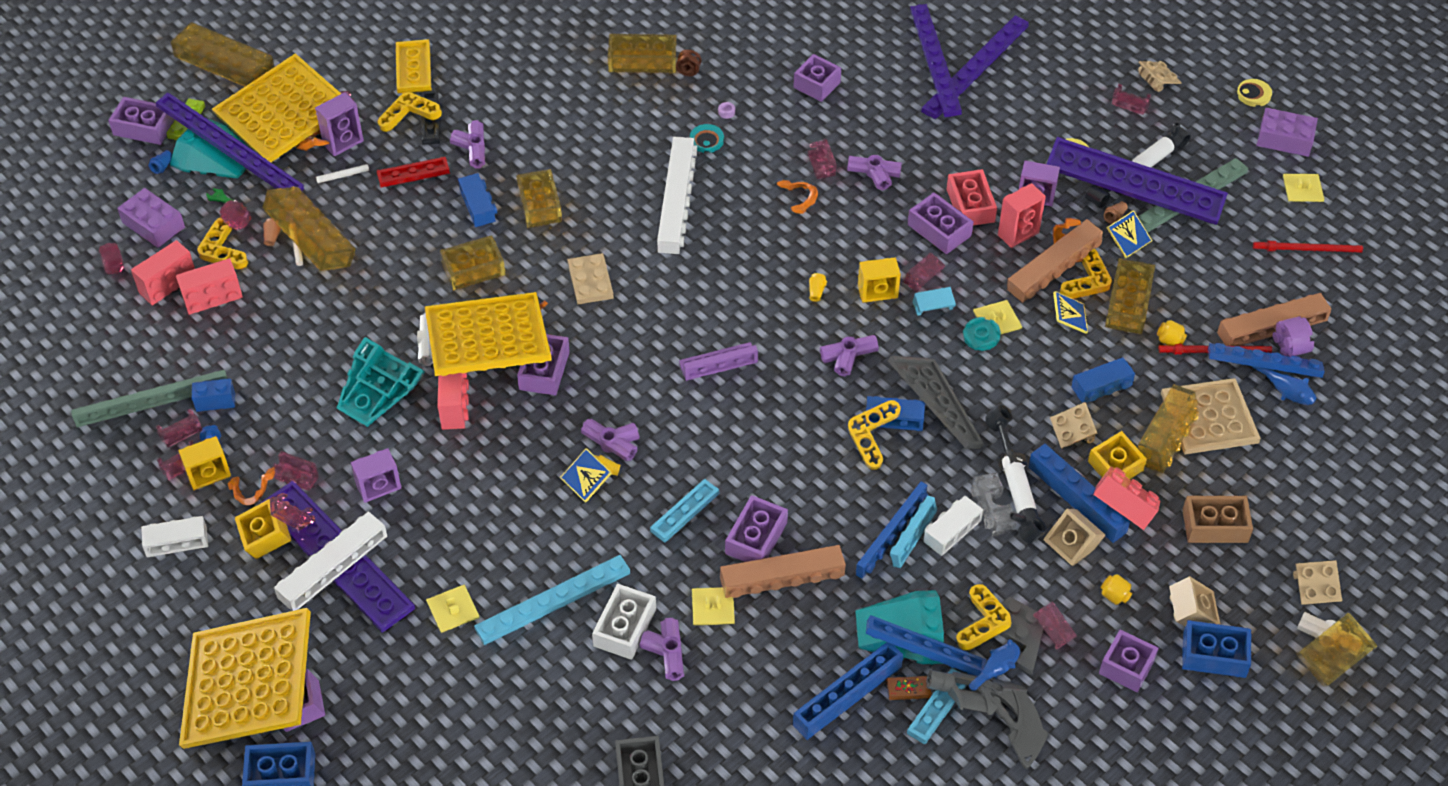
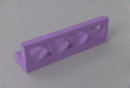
M751 342L682 359L679 360V365L687 381L757 363L758 349L756 345L752 346Z

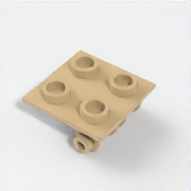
M1139 61L1141 65L1138 68L1139 74L1155 91H1162L1164 84L1182 83L1177 78V75L1167 68L1164 62Z
M1086 402L1050 417L1061 449L1081 440H1085L1087 443L1095 441L1094 438L1097 430Z
M1336 560L1296 564L1297 571L1293 572V577L1298 579L1301 605L1342 601Z

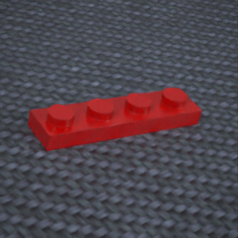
M446 157L377 170L380 188L450 174Z

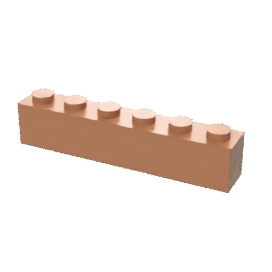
M1086 219L1081 225H1078L1008 278L1007 290L1022 303L1027 299H1031L1041 288L1044 289L1053 279L1059 278L1062 272L1072 268L1079 259L1085 258L1091 250L1098 248L1102 243L1103 231Z
M1321 293L1308 295L1283 304L1258 309L1251 313H1243L1240 316L1226 318L1220 322L1217 333L1225 346H1241L1272 337L1273 332H1276V323L1298 316L1306 318L1310 326L1328 321L1332 309Z
M840 545L721 566L720 580L725 598H737L745 594H758L762 591L779 590L788 586L796 587L804 583H817L826 579H838L845 576L846 564Z

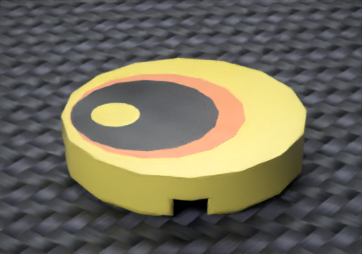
M1248 79L1240 83L1237 94L1239 95V100L1246 105L1256 107V105L1264 106L1269 103L1272 97V89L1264 81Z

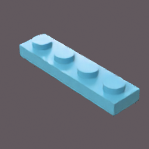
M704 479L650 527V532L666 543L719 495V489Z
M927 496L924 502L920 503L918 511L914 517H911L908 527L901 533L897 544L891 548L890 557L894 567L901 569L924 533L925 528L936 514L937 506L934 497Z
M951 668L948 673L952 674L953 671H954V672H958V671L955 670V669H953V668ZM956 683L959 689L964 690L967 686L964 684ZM935 690L907 729L908 735L923 744L927 743L955 703L948 695V692Z

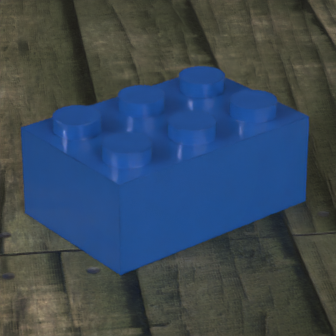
M1187 620L1183 632L1182 669L1247 677L1251 667V629Z
M312 742L245 746L242 786H314L315 751Z

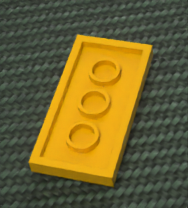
M429 39L396 42L397 93L432 91Z

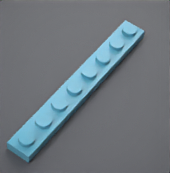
M618 555L474 625L475 630L483 644L486 645L629 575L630 568L622 556Z

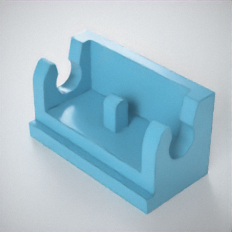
M951 287L918 292L914 294L913 305L917 316L921 315L923 311L945 307L952 310L956 305Z

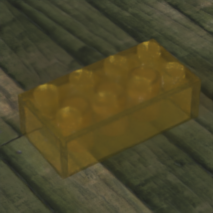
M609 34V72L676 73L677 35Z
M1118 259L1105 327L1142 334L1155 265Z
M1173 384L1138 444L1139 451L1147 458L1145 467L1163 474L1165 469L1171 466L1175 452H1179L1183 438L1188 436L1191 424L1196 422L1199 416L1195 391Z

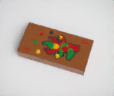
M927 676L887 678L889 700L930 698L932 692L931 689L926 687Z

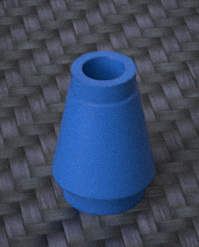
M166 150L151 158L148 164L150 170L156 174L163 173L171 161L172 153Z

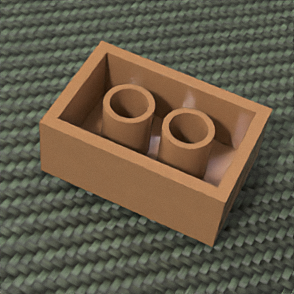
M1186 496L1182 510L1188 543L1249 542L1253 525L1247 496Z

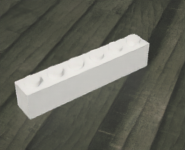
M369 511L365 515L360 516L355 523L344 529L339 536L329 541L324 548L313 554L304 564L295 568L293 573L279 581L274 587L277 598L291 611L298 610L387 537L385 525Z

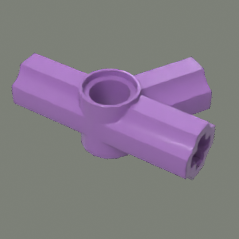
M478 120L472 121L468 124V133L454 130L451 133L450 144L469 150L470 166L481 168L485 165L483 123Z
M871 155L868 158L849 156L847 171L866 173L868 177L872 178L877 189L882 191L892 184L889 176L900 178L902 163L885 161L878 155Z
M875 335L857 339L845 337L839 343L820 347L822 362L836 361L834 372L844 377L851 374L854 360L857 356L879 351Z
M587 419L581 428V433L601 445V449L604 452H612L625 461H631L637 452V447L630 443L639 439L635 423L614 429L612 427H604L593 419Z
M665 618V620L660 622L661 635L649 630L644 631L641 637L640 648L664 656L666 679L676 681L684 677L679 622L673 618Z

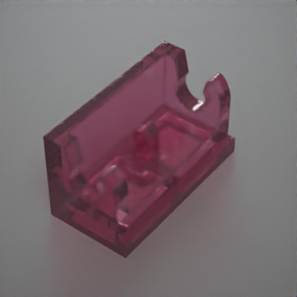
M1118 84V88L1114 90L1112 104L1144 115L1150 105L1151 94H1147V98L1144 99L1132 93L1129 94L1121 91L1122 85Z
M827 139L811 143V148L818 147L815 150L808 151V157L816 178L836 176V161Z
M930 252L907 272L903 283L918 292L925 283L945 268V264Z
M192 409L187 410L189 413L188 417L165 429H162L160 425L155 426L157 434L167 448L202 430L199 419Z
M193 440L188 442L189 446L194 445ZM180 454L162 462L161 458L157 459L159 468L168 481L185 472Z
M282 451L278 455L279 465L273 464L275 479L286 483L294 481L300 488L308 491L319 477L315 463Z
M281 493L276 497L270 498V515L295 529L301 530L316 521L314 515H308V513L313 511L312 508L307 507L301 511L298 507L290 505V502L283 501L282 499L286 498L287 494Z
M1053 601L1033 614L1034 618H1037L1055 644L1056 649L1077 637Z

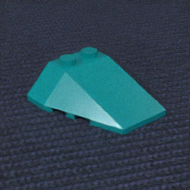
M208 119L209 121H211L212 123L226 131L228 134H230L231 136L245 144L247 147H249L226 125ZM189 129L177 139L170 161L171 167L183 172L200 171V174L205 175L207 172L216 173V176L239 178L246 170L241 164Z
M365 337L354 352V361L351 369L348 371L346 386H343L337 409L368 427L413 390L425 371L410 362L407 364Z
M936 590L914 591L855 611L859 649L875 652L886 643V641L866 634V624L870 615L944 643L940 597ZM895 646L903 654V660L907 658L923 665L943 664Z

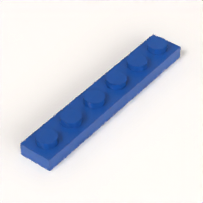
M1209 343L1208 356L1212 360L1323 378L1325 372L1323 362L1316 359L1308 360L1298 356L1290 357L1279 353H1266L1258 349L1248 350L1239 346L1230 347L1221 343Z
M923 482L918 484L857 563L856 576L863 579L867 573L870 574L873 571L875 562L883 558L888 545H893L898 532H902L905 529L908 519L915 516L918 506L928 496L927 484Z
M872 615L867 620L866 634L873 638L886 641L894 646H899L912 653L920 654L933 661L941 662L951 668L959 669L974 676H979L986 666V659Z

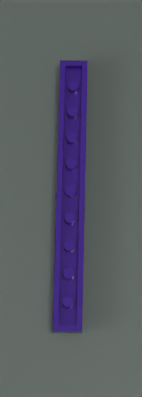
M927 4L910 6L911 15L944 117L962 115V109Z
M1015 15L951 78L957 97L1028 28V21ZM937 93L922 107L921 111L935 120L943 113Z
M167 92L156 102L157 108L293 200L304 190L302 183Z

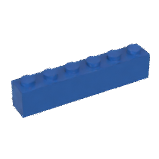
M1044 444L1031 453L1028 468L1074 509H1077L1100 529L1112 543L1128 532L1130 520L1093 495L1096 488L1049 446Z
M886 642L794 712L793 726L808 740L902 668L903 654L894 645Z

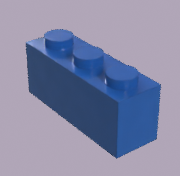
M479 173L458 178L459 190L474 226L478 227L496 222V205L491 203V194L489 191L486 192L485 180H481Z
M1123 357L1074 375L1071 388L1082 403L1092 402L1099 397L1111 395L1118 390L1127 389L1132 386L1135 372Z
M867 396L866 411L890 400L898 402L901 407L900 415L896 419L879 426L880 428L923 431L924 401ZM889 406L888 411L885 413H883V410L881 409L880 411L883 414V418H886L885 414L888 412H892V414H895L896 407L892 408L891 406ZM873 413L869 416V420L872 423H876L880 420V417Z

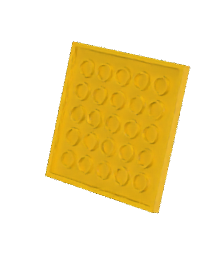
M295 53L212 108V111L253 151L269 162H273L301 141H304L320 130L315 107L339 96L341 93Z
M536 292L425 306L435 376H447L449 374L478 370L485 371L493 368L523 366L531 363L552 361Z
M307 608L193 633L179 746L186 749L301 725L311 615Z

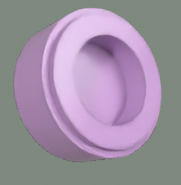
M729 102L721 103L718 107L719 116L725 119L732 118L735 115V106Z

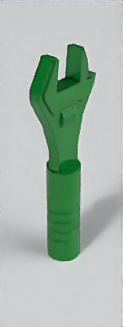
M213 188L215 192L213 195L206 193L208 201L223 202L242 213L247 210L246 206L228 198L224 194L223 189Z

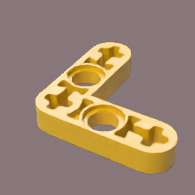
M405 92L379 117L377 122L382 131L388 132L409 111L430 120L438 119L442 115L439 104L414 93ZM424 104L423 107L416 108L418 105ZM401 110L399 113L393 114L395 111Z
M221 217L213 223L198 246V254L200 259L211 263L230 258L234 269H243L248 265L246 254L242 251L222 246L232 230L231 222L228 218ZM213 237H219L216 241L210 240ZM221 254H227L225 258L218 257Z
M1096 249L1091 250L1081 261L1088 277L1063 282L1060 288V294L1072 299L1106 292L1110 289L1112 279ZM1097 267L1101 271L1095 272L1091 268ZM1087 284L1091 288L1084 289L1081 287V285Z
M894 400L887 401L851 418L848 422L849 433L866 466L871 470L879 469L882 466L883 456L870 431L896 419L900 415L901 407ZM889 406H891L892 408L896 407L895 414H892V412H888L885 414L886 418H883V414L880 411L881 409L883 410V413H885L888 411ZM873 413L880 417V420L876 423H872L869 420V416ZM863 418H865L866 424H862L860 430L852 429L854 422L861 424L863 423ZM862 439H869L871 445L868 448H863L860 445ZM872 449H875L872 451L874 458H879L877 464L869 462L871 461V456L868 452Z
M981 584L971 587L969 594L972 603L983 614L984 618L958 632L956 640L961 650H971L1011 626L1009 612L990 590ZM987 605H995V606H996V607H995L994 609H992V610H986V609H985V607H986ZM987 627L989 631L981 633L979 629Z

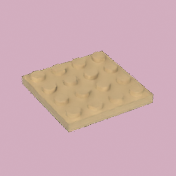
M1235 378L1161 390V396L1184 455L1258 444L1261 438Z

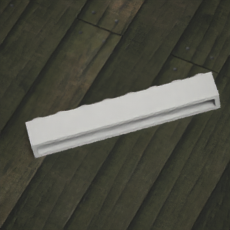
M673 137L657 240L658 253L679 254L680 247H684V236H682V233H686V223H684V220L688 219L686 207L690 205L688 194H691L692 184L690 181H693L694 171H691V169H695V158L693 156H697V145H694V138Z

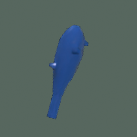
M1252 366L1266 375L1273 383L1275 388L1282 394L1281 400L1289 399L1303 405H1312L1316 401L1317 397L1308 385V378L1301 380L1270 369Z
M1009 639L1003 646L990 650L991 656L983 671L969 684L971 690L975 691L986 680L993 677L997 678L1010 668L1014 669L1016 667L1015 663L1020 656V648L1015 642Z

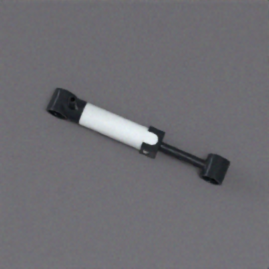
M1176 122L1164 137L1134 159L1129 158L1127 160L1152 167L1178 147L1183 148L1189 142L1191 133L1180 127V124ZM1092 185L1086 192L1085 198L1098 208H1102L1109 201L1111 195L1109 192L1111 190Z
M1000 405L985 417V421L993 431H999L1005 454L997 459L1000 471L1006 474L1016 512L1010 513V519L1020 522L1021 526L1018 528V533L1023 541L1031 544L1045 534L1047 528L1045 523L1039 518L1024 468L1028 466L1025 455L1012 450L1006 426L1012 421L1013 416L1007 407Z

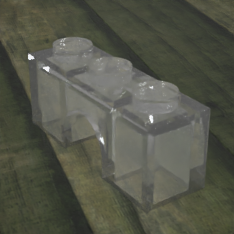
M997 472L974 477L971 493L973 497H976L977 505L983 509L985 528L990 530L992 536L1014 532L1017 521L1010 519V513L1013 512L1011 505H997L993 502L1000 500L1003 493V486Z

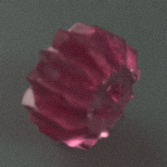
M236 199L234 201H227L219 211L224 223L235 231L237 229H244L252 219L247 207L243 206L242 202L239 203Z
M107 243L100 246L99 253L104 271L107 274H116L123 271L124 265L118 245L116 243Z

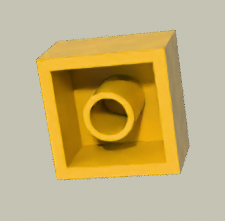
M896 257L859 262L858 289L862 303L898 298L901 273Z
M1122 431L1091 449L1088 459L1089 464L1101 477L1105 475L1110 467L1114 469L1117 467L1126 474L1125 476L1128 479L1144 471L1147 458Z
M217 436L178 450L193 491L231 477Z
M271 499L235 517L244 550L255 559L292 541L282 509Z

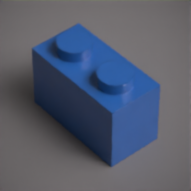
M231 378L192 383V400L196 412L235 408V390Z

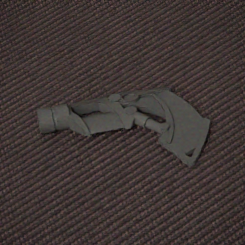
M935 670L928 672L926 680L927 689L948 692V695L961 710L963 708L986 712L988 715H993L996 712L1010 728L1011 734L1008 738L1022 766L1025 769L1031 766L1040 753L1047 739L1048 732L1043 729L1038 712L1027 695L1028 690L1025 687L991 678L975 690L976 692L959 689L956 683L969 685L978 676L954 671L952 674ZM1001 702L1014 712L1017 717L1016 723L1008 715L1009 713L1002 706ZM1031 757L1029 761H1026L1025 758Z

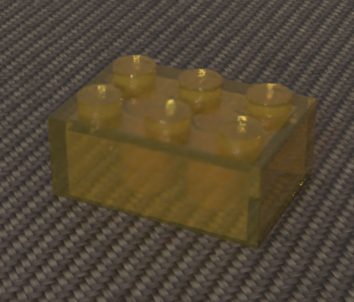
M551 169L516 175L517 189L527 228L562 222L561 205Z
M492 235L440 250L442 266L453 291L506 275L504 260Z
M1348 612L1298 651L1296 655L1320 684L1326 687L1376 648L1377 644Z

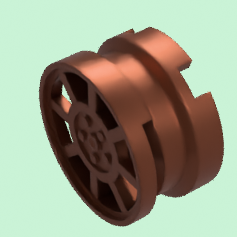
M693 50L681 51L676 63L677 71L684 76L696 75L701 65V56Z

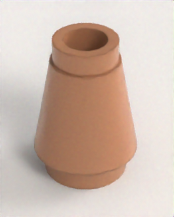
M1121 201L1106 208L1104 219L1111 224L1118 221L1128 209L1127 204Z
M268 218L263 224L264 244L274 246L281 230L279 220Z

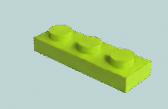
M190 98L185 103L199 114L206 107L204 101ZM174 120L166 133L167 138L177 140L188 128Z

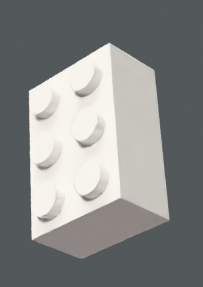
M617 584L592 633L593 646L632 660L641 642V637L644 631L646 632L656 611V597Z

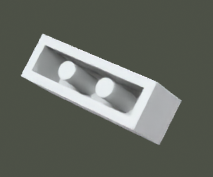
M967 496L956 500L947 512L944 511L939 515L937 521L927 525L924 530V543L939 555H944L981 522L983 509Z
M203 516L141 526L142 546L147 557L208 547L207 526Z

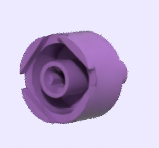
M1298 316L1276 323V332H1273L1272 335L1274 342L1278 343L1281 355L1291 357L1312 352L1314 341L1310 342V335H1313L1306 318Z

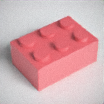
M983 169L948 174L947 192L952 206L971 219L973 226L995 223L997 206Z
M1032 183L1021 187L1018 191L1008 194L1003 198L998 236L1010 248L1037 235L1040 231L1046 196Z
M176 240L132 268L131 272L139 294L151 305H154L179 288L176 275L194 270L195 267L190 251Z
M230 258L176 275L189 315L243 298Z
M467 373L438 376V411L442 430L465 429V421L469 420L467 405H469V396L467 394L469 380L465 379L467 378Z
M1110 467L1097 484L1093 495L1144 530L1159 510L1161 502L1158 500L1159 497L1152 491L1147 492L1138 481L1128 479L1121 469Z

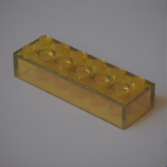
M193 22L187 25L170 42L174 57L244 87L275 67L272 55Z
M290 187L267 190L262 208L320 271L351 266L356 248L300 188Z

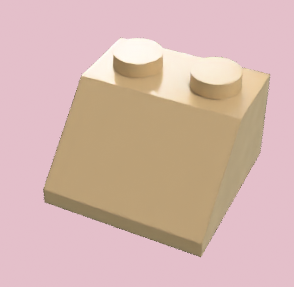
M1066 509L1043 540L1070 565L1074 566L1094 551L1105 537V534L1077 509Z
M1190 576L1169 586L1171 592L1170 600L1174 608L1173 616L1177 623L1184 627L1187 620L1220 624L1213 590Z

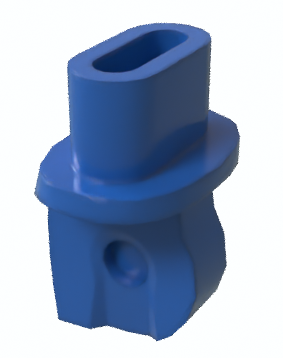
M216 425L203 427L200 432V439L202 441L215 436L219 440L221 437V433Z

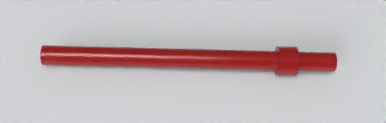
M1273 240L1253 242V249H1267V251L1363 252L1362 245L1278 243Z
M1182 343L1159 345L1158 352L1173 353L1174 355H1182V353H1208L1209 345H1182ZM1239 346L1248 350L1258 349L1266 353H1272V346Z

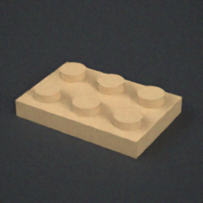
M603 253L567 259L577 305L614 299Z

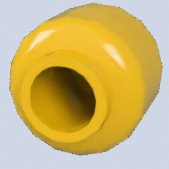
M1172 320L1166 323L1163 322L1157 332L1159 341L1165 345L1183 344L1187 337L1184 326Z
M1118 574L1109 575L1100 587L1103 589L1102 595L1115 605L1120 604L1122 601L1126 603L1132 596L1130 592L1131 584Z

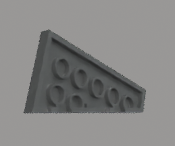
M890 356L887 361L965 449H981L984 445L983 441L935 359Z

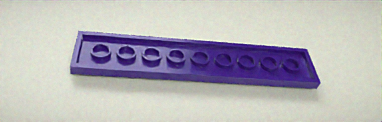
M1060 137L1056 138L1047 161V165L1060 167V174L1214 225L1218 224L1228 195L1227 192Z
M291 481L260 502L261 504L271 499L282 509L291 539L309 557L319 552L329 541L334 540L342 532L294 481ZM366 555L333 580L335 585L381 633L415 610L414 604Z

